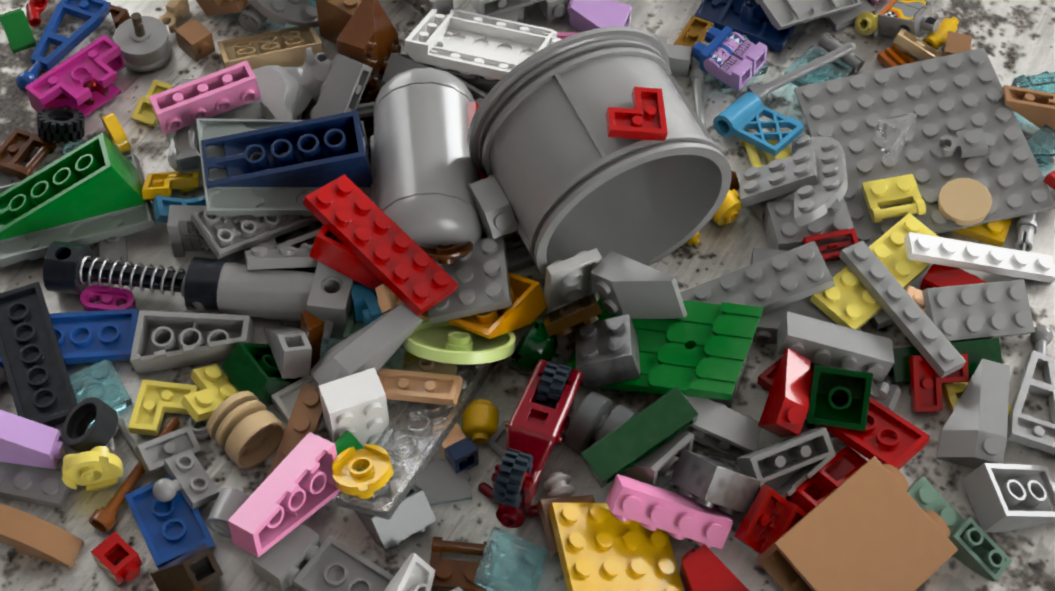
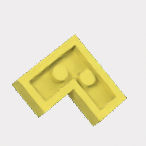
M215 363L192 370L190 378L198 385L200 391L183 395L181 404L195 422L209 419L213 411L224 400L239 391L228 381L227 376Z
M143 379L128 425L129 432L132 434L158 436L165 412L190 415L181 404L183 395L199 391L198 385Z

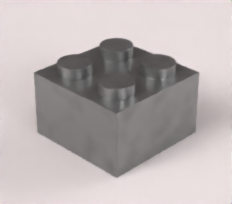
M629 314L595 321L586 326H575L576 368L584 374L582 382L585 389L641 378L638 335Z
M682 449L670 480L671 483L680 487L679 493L693 499L697 496L696 502L709 508H713L714 505L717 506L718 504L719 510L731 515H735L736 511L747 514L761 483L760 480L732 466Z

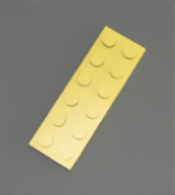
M910 213L869 246L871 251L904 289L932 265L931 263L908 260L904 237L908 232L937 236ZM847 266L832 277L835 287L816 293L810 298V301L837 325L859 330L882 309Z

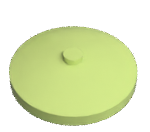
M423 320L405 340L403 347L409 353L423 359L447 364L473 365L496 362L511 356L515 351L516 337L511 331L488 339L448 324V321L431 324L430 320Z

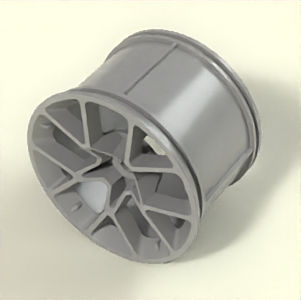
M614 26L584 31L559 40L531 55L507 73L486 95L472 118L467 135L468 152L474 165L484 175L488 177L495 176L511 205L518 226V232L544 278L546 276V267L554 261L566 260L574 257L581 251H590L595 248L598 249L602 256L601 261L610 251H614L647 266L656 263L686 243L708 223L726 198L731 184L732 172L729 162L714 142L672 75L666 49L651 33L633 27ZM634 87L662 89L668 131L666 140L608 137L606 124L607 108L633 109L632 91Z

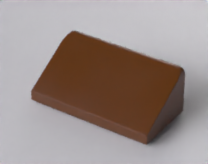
M304 309L301 311L300 330L306 333L312 347V369L321 359L324 322Z

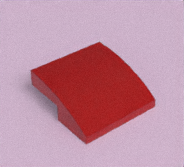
M763 485L734 537L761 555L802 519L807 512L797 504L787 501L771 487Z

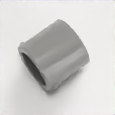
M233 488L221 489L206 521L207 526L221 536L232 538L228 520L250 496Z

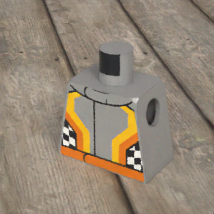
M891 0L878 14V34L896 37L901 28L919 37L924 31L935 33L940 25V20L932 17V4L926 0Z

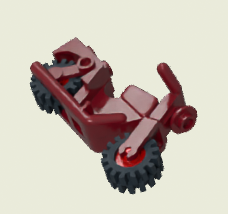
M542 359L538 360L510 421L506 423V453L502 459V464L495 465V473L492 474L491 478L493 488L489 484L482 482L478 486V491L498 506L496 518L507 528L522 526L525 520L524 515L540 517L537 506L531 505L543 476L545 462L554 443H563L564 433L566 434L571 420L569 414L573 407L574 397L584 376L582 371L574 368L572 371V367Z

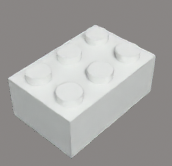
M375 367L318 386L326 432L330 442L335 443L346 430L351 432L363 447L364 444L382 446L391 440L386 394Z

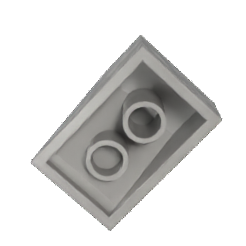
M610 251L590 272L595 283L594 287L602 301L601 305L611 315L622 316L629 314L631 319H676L687 316L674 276L614 251Z
M984 463L962 479L978 523L984 532L1005 533L1055 522V484L1047 466Z

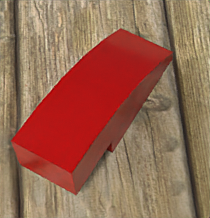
M847 445L810 479L798 486L789 502L797 504L807 513L810 512L868 461Z

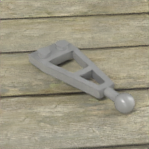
M1038 325L1034 327L1035 332L1030 334L1031 340L1036 347L1035 351L1033 350L1027 358L1008 416L1007 440L1055 455L1054 357L1047 355V345L1053 339V332L1046 325ZM1036 366L1043 368L1045 382L1032 379ZM1028 392L1048 398L1052 423L1021 413Z

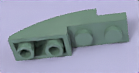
M924 476L917 478L911 484L907 493L923 510H931L937 513L948 525L950 530L949 540L958 548L953 557L992 582L996 581L1012 560L971 517L963 519Z

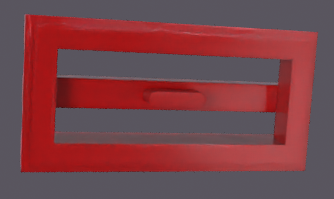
M855 228L804 237L802 244L804 245L812 241L819 243L851 237L849 241L817 246L821 253L847 248L858 243L859 240ZM841 251L821 254L825 262L841 259L839 257Z

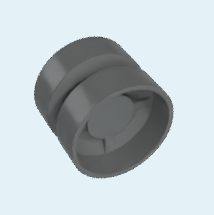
M592 391L583 400L574 415L566 436V444L582 453L638 413L623 405H618L611 412L612 400Z

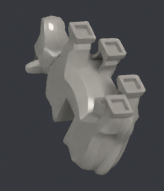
M309 47L305 48V62L302 66L281 67L278 65H266L252 71L257 79L261 99L210 118L300 120L310 100L318 102L320 88L327 80L332 60L326 53H317L313 56L312 49ZM182 79L180 82H178L171 88L177 87L179 85L185 84L195 79ZM197 123L165 134L170 143L168 162L171 168L179 171L180 175L202 171Z

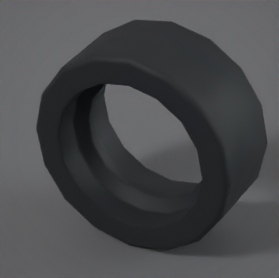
M89 397L82 400L71 410L63 424L61 432L63 442L78 453L91 451L92 448L97 446H106L117 429V412L97 397ZM94 420L93 425H92V426L90 427V429L86 432L87 427H88V426L91 424V422Z

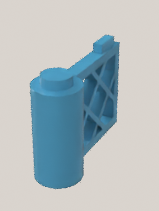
M745 92L713 120L714 128L721 136L731 137L735 135L773 156L780 153L804 130L803 122L791 116L786 117L762 105L760 98L752 92ZM764 115L772 119V121H760L759 118ZM774 128L775 132L763 133L762 129ZM780 128H789L792 131L781 132ZM757 129L758 133H748L745 130ZM765 140H778V143L774 146Z

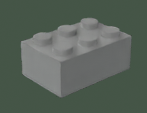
M844 197L840 202L835 200L833 205L827 209L828 213L800 227L797 226L794 219V200L767 202L763 225L770 249L789 251L802 246V239L804 237L854 228ZM851 237L816 243V245L822 246L836 242L849 241L851 240ZM842 249L821 252V254L841 251Z

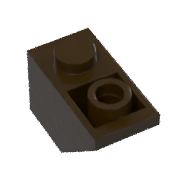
M203 543L154 570L150 575L159 591H194L223 575V572L210 547Z

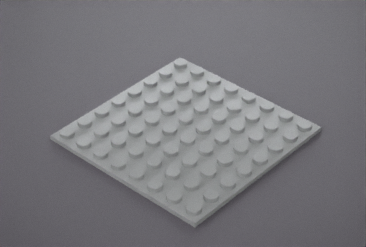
M985 48L794 88L811 137L823 136L835 139L843 149L848 188L844 199L859 242L863 240L866 245L874 243L906 216L882 219V222L873 223L861 189L862 183L902 175H914L921 198L926 205V214L912 215L935 234L1055 209L1054 199L1047 184L1043 182L1044 177L1013 110L1005 105L1002 85ZM982 128L988 147L986 155L961 158L960 153L955 152L950 157H942V149L949 146H939L938 142L941 136L948 135L955 138L956 131ZM956 178H970L979 181L986 186L991 194L992 205L989 214L982 222L972 226H961L955 224V221L951 219L947 220L938 208V197L941 188L948 181ZM912 202L880 207V209L912 204Z

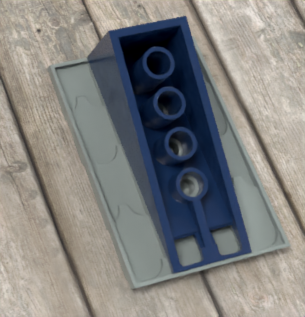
M357 110L309 120L196 118L206 209L209 215H253L258 217L301 214L302 216H314L302 204L304 197L344 174L371 199V184L373 183L371 160L365 125L363 121H360Z

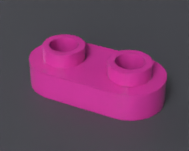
M92 285L85 288L80 295V301L85 311L135 309L136 307L133 293L124 288Z

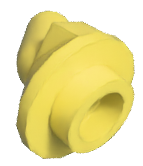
M870 12L859 14L855 20L857 32L864 36L873 34L878 29L879 13L876 15Z

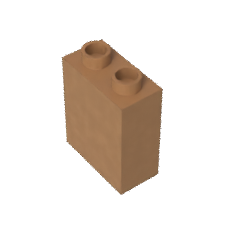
M874 456L759 555L756 561L782 591H915L958 551V548L949 540L950 530L946 522L937 513L931 510H923L907 493L909 486L904 475L890 464L882 465Z

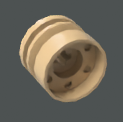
M242 391L228 397L213 411L207 422L206 430L208 435L216 441L217 445L225 449L227 456L239 468L248 469L261 464L275 452L280 444L285 427L272 412L266 410L265 405L259 401L254 393Z

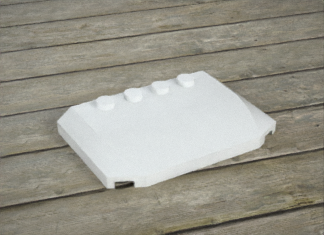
M431 9L404 40V51L415 62L433 65L437 69H452L464 75L475 74L483 76L487 80H501L525 59L562 39L557 37L556 31L548 28L462 10L450 9V14H437V9Z

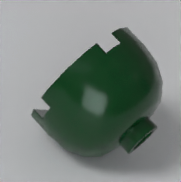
M536 318L531 323L534 327H532L530 332L526 330L511 356L513 359L516 358V360H511L507 364L512 369L525 375H532L538 360L542 359L556 363L559 354L555 353L558 345L556 335L554 334L549 337L544 323Z

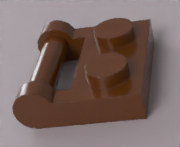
M15 128L0 146V172L15 176L22 181L33 174L46 156L55 151L57 145L54 141L50 143L47 142V139L42 140L37 134ZM35 147L40 148L25 167L21 166Z
M433 536L430 566L435 570L431 591H450L457 587L464 591H488L493 542L484 541L483 544L446 541L443 540V537ZM441 552L482 556V561L442 559Z

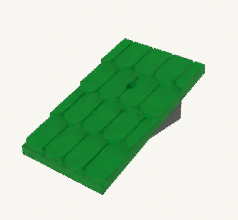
M599 297L597 302L602 313L597 315L599 318L597 321L618 317V315H611L603 309L602 301ZM683 301L687 312L685 318L631 319L638 335L641 378L594 388L665 395L678 386L685 396L707 398L716 403L725 404L728 408L732 409L745 375L754 334L764 307L721 302L720 305ZM574 351L571 360L567 365L569 367H572V371L573 368L577 369L576 351ZM581 381L580 386L584 387V384Z

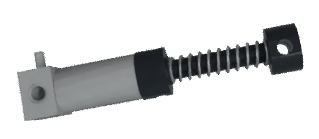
M53 241L49 245L43 264V282L47 291L81 295L85 288L94 282H98L100 287L104 283H108L110 288L116 284L119 285L120 289H123L125 285L129 286L131 291L135 287H139L141 292L145 288H149L151 293L155 289L160 290L161 294H164L165 291H171L172 296L176 292H181L187 310L247 315L299 323L301 321V311L305 309L324 322L322 344L329 343L330 339L343 340V334L353 308L352 286L355 280L319 261L316 272L312 273L280 268L247 270L246 264L194 257L187 271L183 267L175 271L173 266H169L165 270L163 265H158L155 268L151 263L144 266L142 262H138L134 266L132 261L124 264L119 259L116 262H113L110 258L103 261L101 257L93 260L92 249L89 245Z

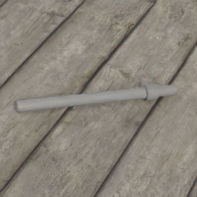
M691 57L689 79L690 84L693 86L694 110L705 126L702 88L704 72L700 69V61Z

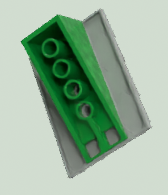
M100 133L24 180L1 186L0 268L26 259L32 261L44 257L49 245L53 241L90 245L114 236L120 238L157 226L150 200H143L142 188L145 181L139 159L134 154L124 156L103 133Z

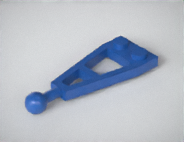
M61 0L57 4L30 58L32 67L28 72H22L16 78L18 88L26 91L25 86L36 80L42 69L51 70L97 29L110 13L108 6L111 3L104 0ZM65 14L86 20L69 38L56 34ZM50 44L59 46L50 55L44 57Z

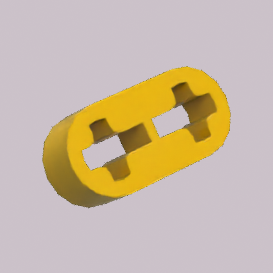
M112 112L102 116V123L111 142L121 153L130 151L131 146L115 114Z

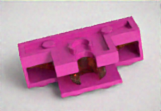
M104 34L25 86L31 107L37 112H42L45 108L49 110V107H54L55 109L58 106H62L63 109L71 107V110L78 109L79 112H83L84 117H87L121 94V90L113 84V82L118 80L116 73L125 68L120 46Z

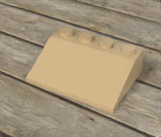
M298 25L217 42L224 69L244 61H248L252 70L266 65L299 67L305 62V48L311 47L313 56L317 53H324L322 42L313 26L308 29H299Z

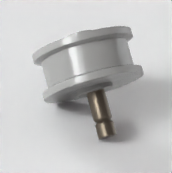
M135 12L131 15L130 19L121 23L114 33V42L120 46L125 67L130 70L146 72L157 69L169 60L172 53L167 27L157 18L141 16L140 13Z

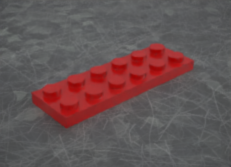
M345 174L304 197L302 204L417 316H420L456 292L459 284Z
M781 358L758 376L757 384L769 392ZM814 363L810 364L809 403L813 381L814 366L819 365ZM871 397L866 431L819 425L822 428H826L829 433L869 460L875 456L882 465L890 464L898 470L929 443L930 438L928 434Z

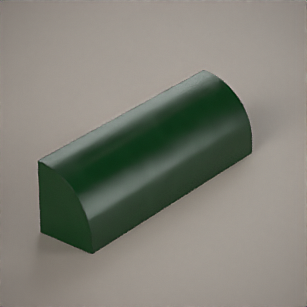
M999 338L951 342L960 354H968L969 374L974 373L982 359L1002 364ZM915 346L893 349L894 364L888 375L893 382L910 381L909 356L921 354Z
M676 386L582 452V458L595 480L603 488L614 480L616 473L623 474L695 423L699 414L678 386Z

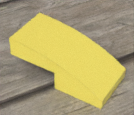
M153 80L146 97H140L131 119L155 127L158 122L149 97L171 89L174 85Z

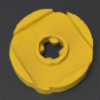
M364 444L365 449H358L356 451L354 447H351L341 452L335 458L332 464V476L338 490L348 495H357L359 499H368L374 495L375 491L382 488L389 481L394 473L387 451L378 445Z

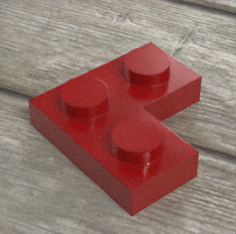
M634 87L632 91L633 109L607 108L606 124L608 137L666 140L668 131L662 89Z
M960 354L966 360L961 369L943 378L936 373L922 355L909 356L912 412L943 411L942 383L969 382L968 354Z

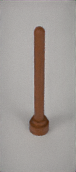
M176 417L171 418L157 437L175 431L180 425L179 419ZM140 460L106 507L102 506L101 509H96L90 517L89 523L98 531L109 533L115 525V518L117 517L115 513L126 500L124 495L134 489L145 473Z

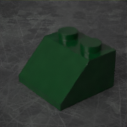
M238 342L221 366V369L228 376V381L239 392L250 391L254 393L265 406L274 404L271 395L302 378L282 379L269 344Z
M815 365L807 423L866 431L873 373Z

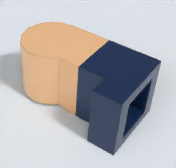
M450 418L431 428L432 436L441 454L447 459L456 474L465 469L469 470L479 464L478 448L472 441L470 442L455 419ZM468 458L465 463L459 464L460 461Z

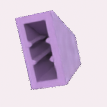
M570 0L567 7V14H570L569 24L580 32L594 28L629 27L631 23L632 6L612 0Z
M0 410V462L56 469L59 459H63L66 452V444L63 442L59 430Z

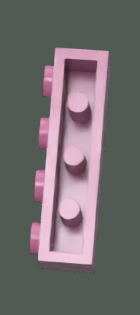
M248 61L149 97L155 118L164 135L196 123V118H210L261 99L257 79Z
M617 473L606 498L612 515L621 521L629 522L631 519L640 522V525L648 530L656 531L658 528L667 531L670 536L676 539L684 540L686 537L695 540V543L699 546L705 544L709 549L712 546L722 549L733 525V521L728 513L719 510L716 506L709 508L697 503L695 499Z

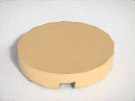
M956 178L948 181L941 188L938 197V208L943 217L947 220L951 219L955 221V224L961 226H972L982 222L989 214L992 205L991 194L986 186L970 178Z

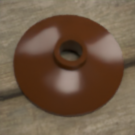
M469 241L460 247H457L456 244L448 246L436 245L435 249L419 247L432 259H438L439 264L448 265L453 264L455 258L470 253L473 250V243Z

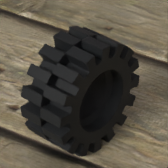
M58 106L57 109L49 107V110L45 108L42 112H38V136L42 140L47 139V142L50 143L55 141L56 144H60V142L68 144L69 141L74 143L77 142V139L81 140L85 136V117L82 111L79 112L78 109L71 110V107L63 109L62 106Z

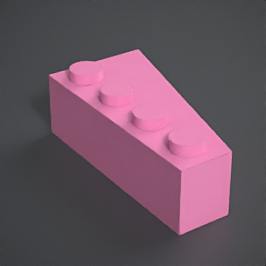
M309 432L230 517L228 524L233 544L256 557H260L338 495L341 491L335 486L332 476V464L337 457L335 444Z

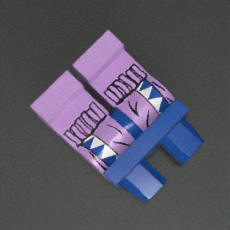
M728 26L722 31L711 27L705 35V41L709 45L706 46L701 42H697L692 47V56L700 61V69L702 71H707L738 92L752 78V75L754 76L766 63L767 46L758 42L756 45L746 40L739 33L732 32V29Z

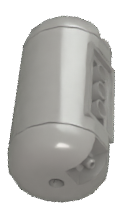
M414 68L398 73L381 87L375 99L374 135L370 136L373 178L371 200L418 246L435 249L436 245L448 246L456 244L457 247H460L469 241L474 246L478 240L482 239V223L468 184L479 181V170L474 165L467 147V104L474 102V99L465 83L446 71L434 68Z

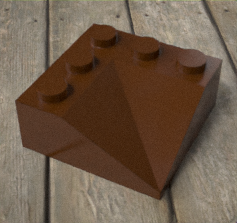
M362 0L336 40L339 54L373 68L361 98H364L381 83L391 52H401L398 33L378 0Z

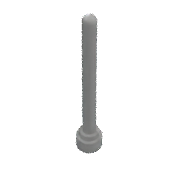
M852 42L847 43L765 85L763 83H756L748 87L747 92L756 94L761 102H764L769 93L853 52L856 46Z

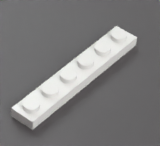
M908 232L904 237L908 260L1048 283L1055 281V265L1053 257L1050 255Z

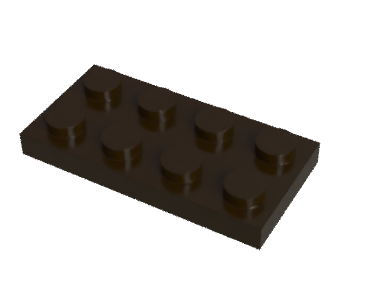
M594 293L545 314L544 325L549 337L555 334L559 338L572 332V326L578 323L586 326L599 319L597 315L601 314L602 311Z

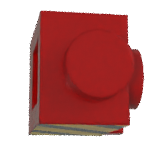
M116 532L112 533L91 551L96 564L118 585L124 580L127 582L132 581L140 572L139 567L142 566V562L138 553Z

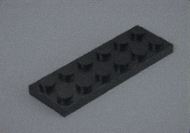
M38 281L0 293V355L17 414L20 417L49 427L62 424L78 403L40 283Z

